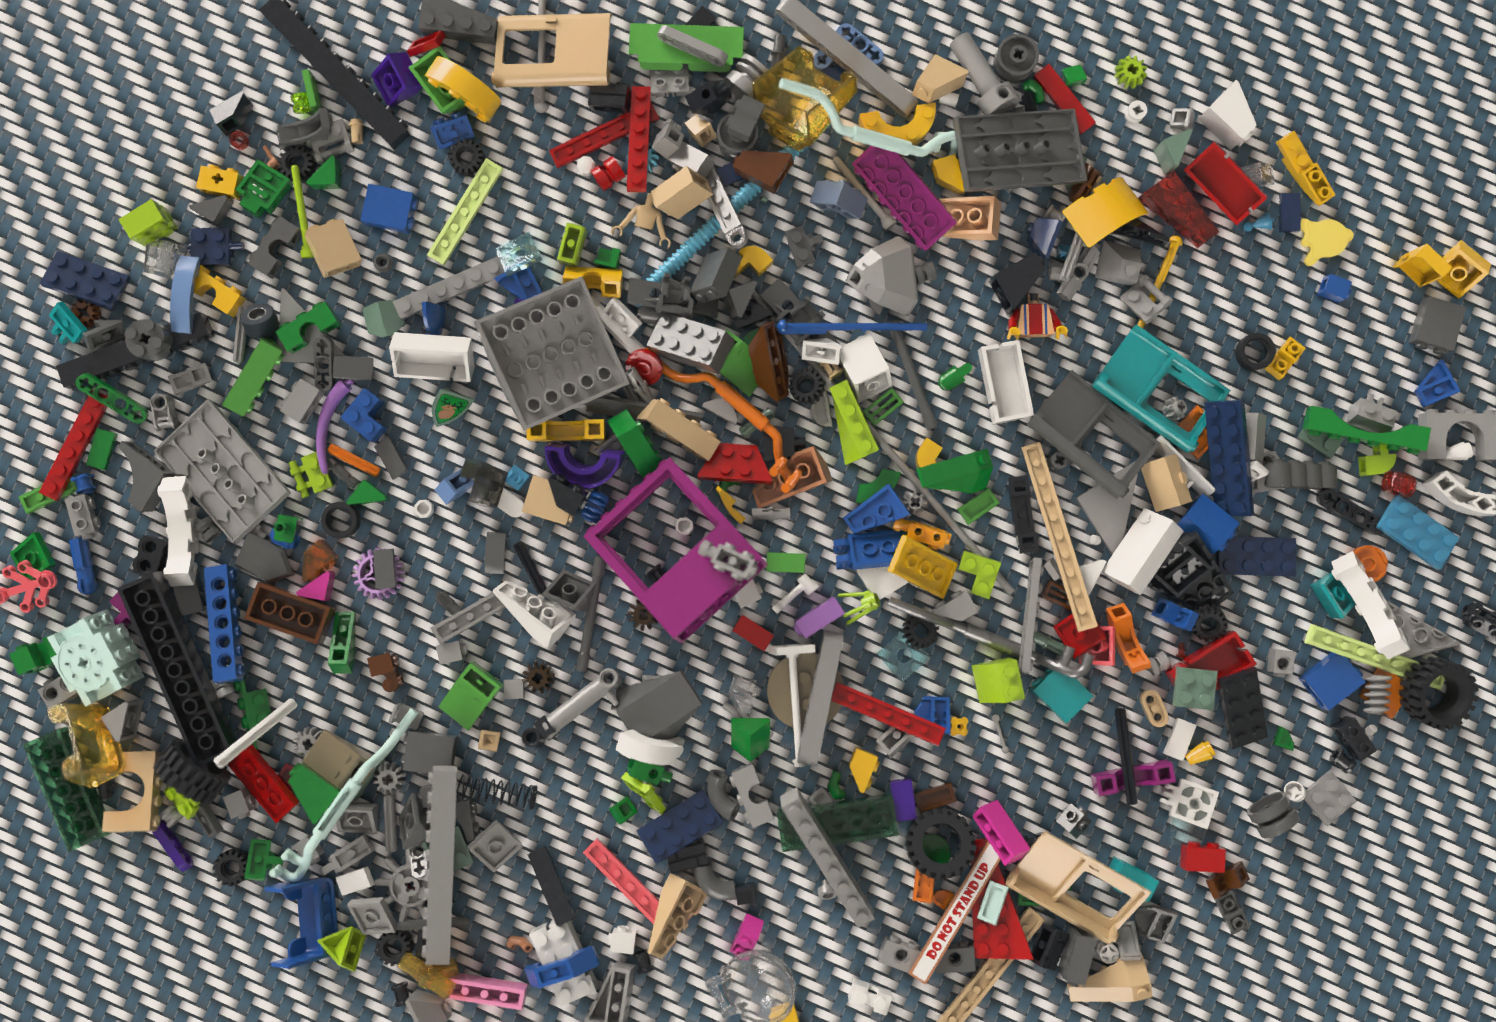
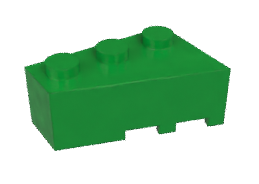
M625 409L607 422L644 479L647 474L653 473L658 468L662 458L657 450H652L651 447L654 444L649 436L644 437L642 434L645 432V429L641 423H636L628 410Z

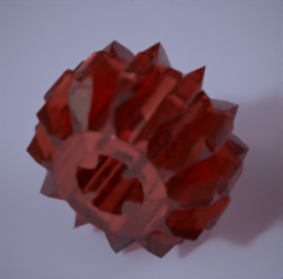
M1389 471L1382 478L1381 489L1393 496L1411 497L1416 491L1417 479L1405 473Z

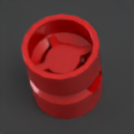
M613 156L603 161V166L598 165L590 170L603 192L612 187L613 182L618 183L626 177Z

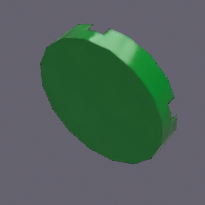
M924 834L922 847L926 856L936 863H949L951 851L946 840L938 834Z

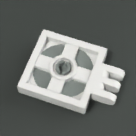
M1184 779L1179 780L1177 787L1165 784L1164 787L1171 789V792L1162 791V795L1169 798L1168 800L1160 798L1159 802L1171 806L1169 816L1208 829L1219 792Z

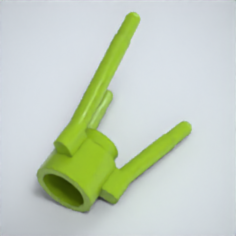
M867 590L865 592L838 594V597L864 596L861 599L862 606L843 614V617L862 610L865 611L848 620L846 625L855 622L881 606L876 592L871 593L870 590Z

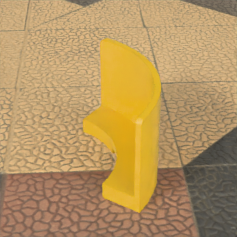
M1123 177L1112 179L1108 185L1103 183L1092 190L1094 194L1086 198L1082 196L1062 211L1088 247H1092L1124 224L1148 214V211Z

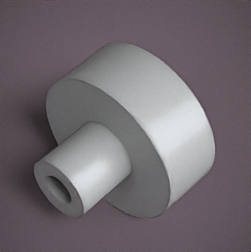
M827 879L823 880L822 886L817 889L819 898L822 900L835 898L837 894Z

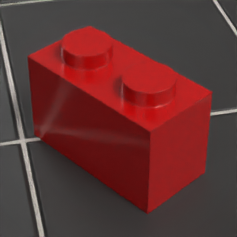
M1188 841V844H1181L1180 867L1185 871L1225 873L1226 849L1215 842H1207V845H1200V842Z

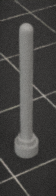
M835 156L833 163L853 187L861 190V194L868 198L867 203L881 219V226L884 230H890L898 221L893 216L884 212L838 156Z

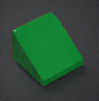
M1081 65L1062 69L1067 87L1084 84L1087 81V76Z
M628 796L609 808L610 813L619 825L638 812Z

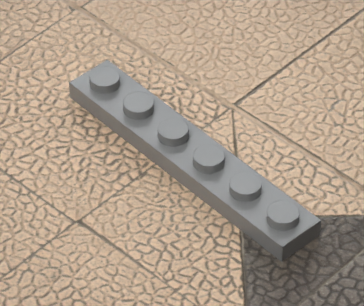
M499 256L397 299L393 301V304L400 319L404 320L422 312V302L441 304L494 281L495 277L505 273V269Z
M1036 557L1030 560L1018 664L1019 672L1022 675L1029 674L1033 669L1034 663L1033 659H1031L1032 651L1034 652L1036 645L1033 635L1038 627V621H1035V617L1040 609V602H1037L1038 594H1041L1042 583H1039L1040 575L1042 576L1044 572V564H1041L1042 558Z

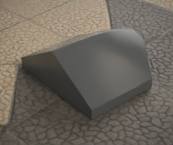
M1155 905L1138 908L1134 915L1138 936L1164 944L1178 917V913Z

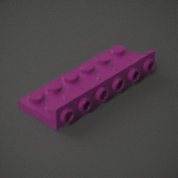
M870 146L852 163L854 172L860 178L863 177L865 179L868 189L876 192L879 196V202L883 206H887L891 210V216L903 224V230L908 235L914 237L916 240L915 244L919 249L929 250L958 223L901 154Z

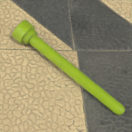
M293 165L291 171L303 242L300 254L301 258H314L305 239L308 222L300 171L297 165Z

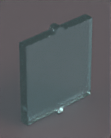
M1172 817L1171 826L1168 828L1170 831L1168 845L1182 847V844H1188V841L1200 842V845H1203L1204 836H1206L1205 829Z

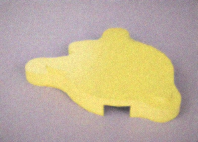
M1301 219L1303 237L1300 243L1301 246L1310 248L1304 263L1307 266H1312L1321 258H1331L1340 254L1346 248L1348 242L1353 239L1354 234L1352 230L1345 228L1340 222L1332 219L1320 222Z

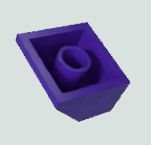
M407 52L388 53L371 75L386 105L390 108L415 96L422 88V85L408 68L413 63Z

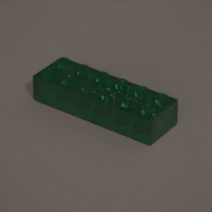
M70 726L59 728L23 744L68 852L112 834L102 832L103 815L106 811L102 801L97 797L99 794Z
M891 793L809 805L833 845L899 836ZM776 809L782 852L807 849L783 809Z

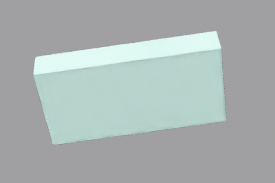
M990 880L977 918L997 925L1009 887Z

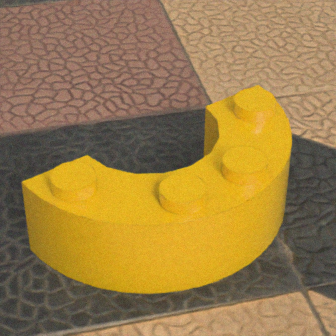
M437 56L425 74L432 86L444 88L454 98H461L465 101L464 105L477 114L476 118L483 123L490 122L502 103L498 95L486 84L446 58Z
M936 103L916 105L913 120L901 127L887 124L881 118L879 111L861 113L858 119L859 126L910 141L912 145L917 146L926 138L931 129L936 113Z

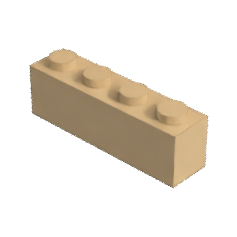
M662 398L660 400L653 399L636 418L640 422H649L651 424L650 428L656 432L667 433V439L677 444L682 443V448L703 461L710 460L721 442L716 439L717 435L710 430H703L700 428L702 426L700 423L693 419L691 421L685 418L686 414L679 409H672L669 407L671 404Z

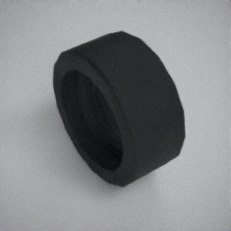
M1253 333L1245 336L1239 341L1235 350L1238 363L1245 369L1253 371L1265 368L1271 364L1276 353L1275 344L1272 339L1262 333ZM1250 341H1259L1265 347L1266 356L1261 362L1254 363L1246 357L1245 347Z
M344 502L331 503L324 509L321 515L322 528L332 537H350L360 527L361 518L358 510L353 505H347ZM337 509H345L351 514L352 523L345 531H336L330 524V516Z

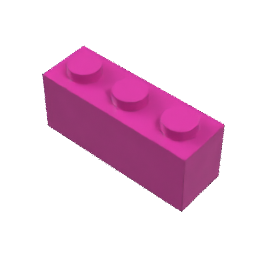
M998 800L981 806L972 816L1005 866L1022 859L1031 850Z

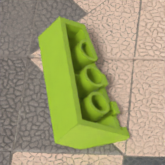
M845 380L830 387L845 465L880 450L849 381Z

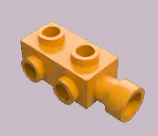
M904 518L894 521L892 530L898 532L900 530L907 532L906 536L919 543L928 544L927 547L934 550L944 549L945 544H949L952 535L940 528L913 520L908 521Z

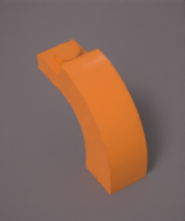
M1125 603L1107 608L1108 624L1115 627V646L1125 666L1128 665L1133 674L1151 668V662L1138 642L1133 627L1132 614Z

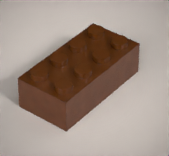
M257 582L244 619L314 644H324L337 608L308 597L298 596L294 592L265 582Z

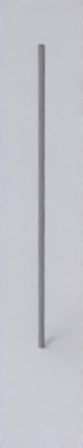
M754 290L751 298L755 303L772 311ZM776 315L775 317L770 318V320L774 321L778 316ZM783 334L802 356L803 345L800 343L796 346L794 344L795 341L789 334ZM806 360L813 370H816L821 375L829 388L836 385L833 380H829V375L820 367L818 362ZM867 420L879 446L918 491L924 494L925 499L970 551L986 557L929 490L922 488L920 480ZM998 571L997 582L1009 595L1012 594L1015 589Z

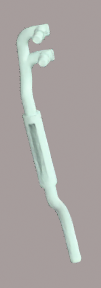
M781 78L779 88L809 96L818 101L827 112L833 129L841 135L850 137L852 141L905 156L910 154L917 157L926 156L932 151L939 153L941 145L951 141L949 155H957L958 146L955 131L935 132L933 139L923 147L912 145L910 141L858 126L849 127L841 123L835 106L823 92L814 87Z
M413 708L408 710L385 744L360 767L353 779L350 778L312 831L313 836L304 848L303 857L290 848L281 855L282 860L290 861L297 865V870L291 873L278 864L269 872L271 877H280L287 882H297L304 877L311 864L314 850L320 841L326 839L361 789V783L367 774L389 754L417 716L418 712Z

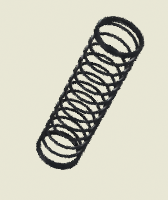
M464 774L459 780L458 787L456 786L457 797L463 778V800L471 778L469 796L471 801L478 781L477 802H479L486 781L485 803H487L490 789L494 782L492 804H494L501 783L500 805H502L506 788L509 784L508 807L510 806L515 786V807L518 805L524 786L523 809L525 808L529 790L532 788L529 803L530 810L534 809L538 788L537 785L533 786L531 784L526 793V785L523 783L518 794V783L514 784L511 791V783L508 781L503 792V781L500 780L495 792V779H492L488 789V779L486 777L480 790V777L478 776L472 790V775L469 776L465 787Z

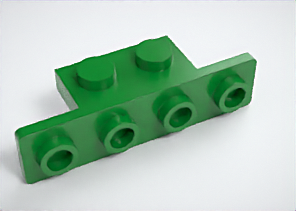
M244 681L233 682V686L239 694L237 705L243 714L241 725L243 729H246L247 733L270 715L271 710L266 689L246 692ZM255 741L252 745L258 750L257 742Z

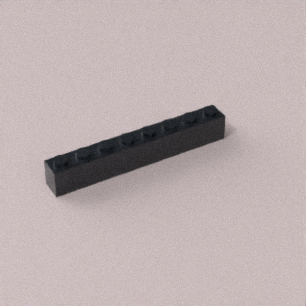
M201 312L193 314L192 334L171 332V324L164 325L173 336V345H171L170 353L167 357L173 355V352L177 350H188L193 344H203L210 341L209 338L215 337L206 314ZM124 340L59 364L56 368L63 387L77 391L79 389L75 381L81 374L90 373L102 380L105 377L118 376L119 372L124 370H134L138 368L137 365L142 363L150 364L155 361L145 360L133 355L128 350ZM89 379L82 380L84 381L83 385L89 384Z

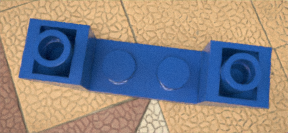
M594 945L576 950L571 956L543 965L541 962L525 966L524 970L530 986L543 988L575 978L600 965Z

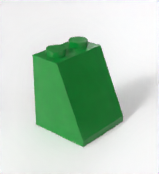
M297 763L289 773L292 776L289 779V783L310 821L315 825L340 793L341 789L334 786L305 763Z

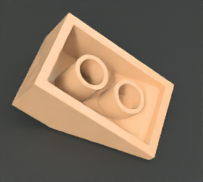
M995 196L940 198L941 203L958 221L943 237L978 241L998 240L1001 202Z

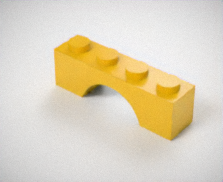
M584 419L581 421L547 420L527 429V440L530 442L605 441L606 421L604 419Z

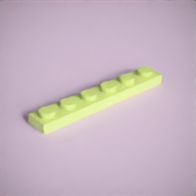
M487 158L484 160L427 253L428 257L445 266L503 171L501 166Z

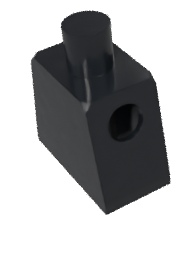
M728 78L707 81L685 96L692 114L716 113L732 99L730 89L733 87V84Z
M773 426L782 436L783 456L785 458H791L795 454L794 449L806 448L805 437H794L793 428ZM763 431L764 462L775 461L773 439Z

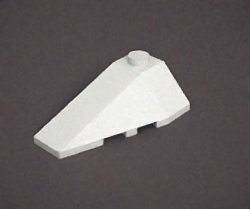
M507 580L493 589V593L526 631L547 649L561 638L576 617V614L569 608L557 602H550L544 599L545 597L542 595L536 596L531 594L526 588Z

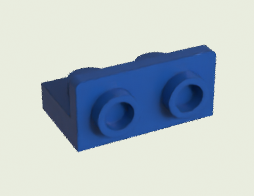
M461 111L451 114L452 118L447 120L439 118L433 121L434 124L430 128L439 150L451 146L453 143L457 144L458 140L462 142L463 139L475 137L467 112L462 114Z

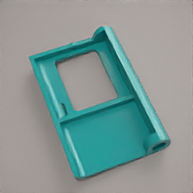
M1136 324L1093 382L1092 387L1184 452H1193L1199 445L1197 442L1198 436L1206 426L1205 411L1191 431L1187 432L1147 403L1148 398L1166 373L1171 374L1208 401L1224 400L1231 390Z

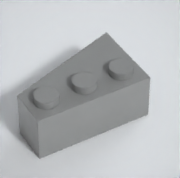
M617 961L611 966L584 1022H628L635 964Z

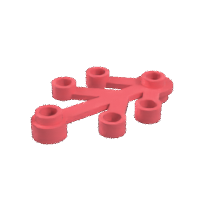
M27 560L18 563L17 569L21 573L36 578L35 580L17 573L16 568L12 565L2 569V574L5 578H11L21 584L8 589L0 587V604L9 600L10 596L25 592L20 609L22 612L28 613L34 609L32 600L37 587H40L39 597L35 599L36 606L43 608L49 604L50 600L47 597L49 589L57 585V577L53 572L49 570L40 572L33 568L32 564Z

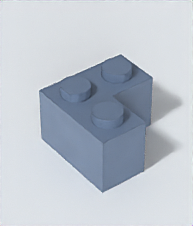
M825 179V181L816 182L810 203L821 210L836 211L849 219H861L868 198L861 194V190L849 186L850 183L847 181L839 180V182Z

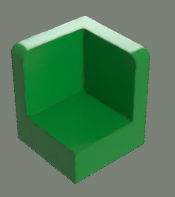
M599 248L597 259H594L595 267L618 269L622 255L621 250L617 248L612 250Z

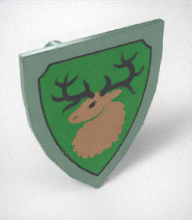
M449 387L441 388L433 401L431 410L436 427L446 425L458 419L469 409L475 399L452 392Z

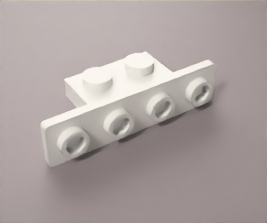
M591 296L604 327L629 353L645 348L633 336L642 325V322L618 298H612L607 306L604 307L594 296Z
M1163 436L1156 438L1161 443L1156 452L1162 458L1177 454L1182 472H1185L1188 479L1186 483L1188 489L1192 487L1199 495L1203 493L1209 496L1214 493L1215 488L1168 440Z

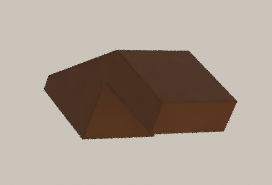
M1240 861L1225 867V873L1214 872L1206 880L1213 899L1221 898L1228 889L1243 887L1250 878L1243 862Z

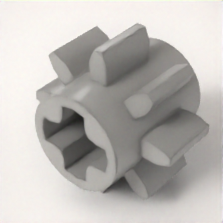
M1176 396L1164 401L1165 405L1162 407V412L1166 418L1176 421L1185 417L1184 413L1187 411V405L1183 400H1178Z
M913 491V496L906 494L908 499L903 501L904 504H907L908 511L913 510V515L916 514L917 509L923 512L924 510L921 506L922 504H927L926 501L922 500L924 494L918 496L916 491ZM911 498L919 500L917 502L918 507L910 505L912 503Z

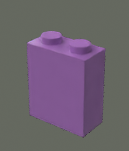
M832 596L794 620L796 625L793 628L799 637L803 635L806 639L845 613L835 597Z

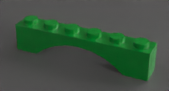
M1310 406L1306 409L1302 429L1303 431H1308V435L1312 436L1325 434L1328 435L1327 438L1340 440L1341 437L1346 438L1347 442L1359 444L1360 441L1367 442V446L1371 447L1384 445L1387 446L1388 450L1399 451V449L1407 450L1406 453L1414 455L1427 451L1431 432L1429 427L1413 424L1406 425L1392 432H1367L1347 424L1332 409Z

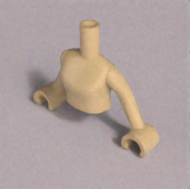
M651 193L647 194L644 205L635 206L619 226H614L611 229V233L614 235L615 229L619 228V236H623V229L636 215L634 226L654 230V223L656 221L661 238L659 241L660 247L664 240L669 242L668 249L671 247V241L665 235L661 212L653 207V196Z

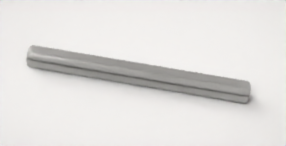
M1095 183L1092 190L1102 184ZM1077 232L1059 277L1064 282H1069L1084 243Z

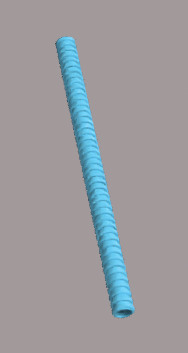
M818 113L816 118H812V122H808V126L803 127L804 130H800L799 134H796L795 138H792L791 142H787V146H783L782 151L779 150L778 152L790 153L793 156V160H795V156H799V152L804 151L803 148H807L808 144H811L812 140L817 138L816 136H820L821 132L825 131V127H829L828 120ZM748 181V184L745 183L739 192H735V196H731V202L736 212L739 214L740 209H744V205H748V201H752V197H756L757 193H760L763 188ZM715 213L714 216L710 217V220L705 221V225H701V229H697V233L694 232L693 236H690L689 240L684 242V245H680V249H676V253H672V257H668V261H664L663 265H660L658 270L655 269V273H651V277L646 278V280L661 283L664 272L670 273L669 279H671V275H675L681 266L684 267V263H688V259H692L693 254H697V250H701V247L705 246L706 242L710 241V238H714V234H718L719 229L722 230Z

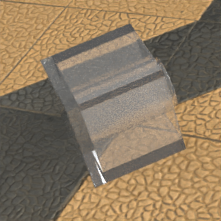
M167 240L147 243L143 272L173 279L179 257L187 256V247Z

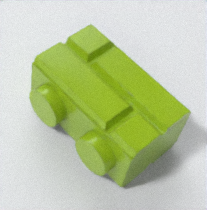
M566 223V233L563 234L557 261L565 266L578 267L587 230L583 226Z

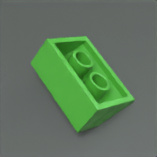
M440 46L408 67L442 114L466 107L464 105L465 101L461 98H454L444 88L432 86L425 76L437 56L450 60Z

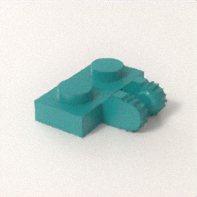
M63 301L56 303L49 314L56 323L51 333L55 336L63 331L59 338V342L62 345L69 341L73 344L79 343L83 333L87 332L86 327Z

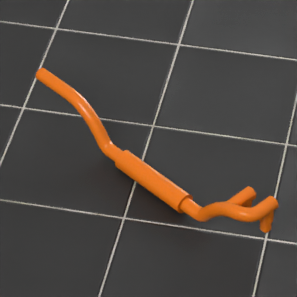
M662 361V374L680 383L707 381L715 388V392L758 430L766 432L773 439L775 464L769 470V474L773 477L781 474L785 480V483L781 486L782 492L788 493L795 487L802 472L797 469L791 474L786 465L787 458L783 456L782 436L770 424V420L726 381H721L714 374L705 371L695 374H683L673 370Z

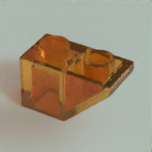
M318 540L304 552L302 580L304 583L312 582L321 576L320 573L325 569H331L336 564L335 560L339 558L325 540Z

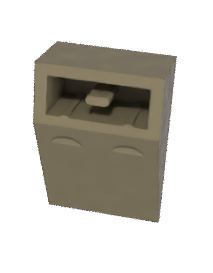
M324 729L302 762L342 790L350 778L353 779L360 767L373 755ZM373 769L367 774L365 779L362 781L361 785H363V783L366 781V779L371 774Z

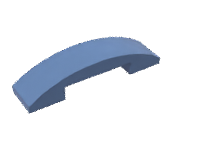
M180 256L178 259L170 299L171 332L192 334L194 315L191 314L195 277H199L201 259L199 257Z

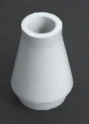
M1461 442L1446 448V459H1442V461L1468 460V458L1473 456L1470 443Z

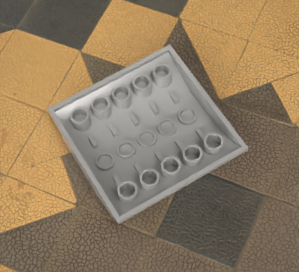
M582 276L474 321L491 367L523 430H527L630 384Z

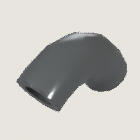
M711 770L707 781L709 801L717 813L731 822L737 816L740 805L730 799L727 794L726 782L728 775L720 770Z
M711 863L693 868L698 886L707 895L717 900L737 899L734 880L722 881L718 879L713 873Z

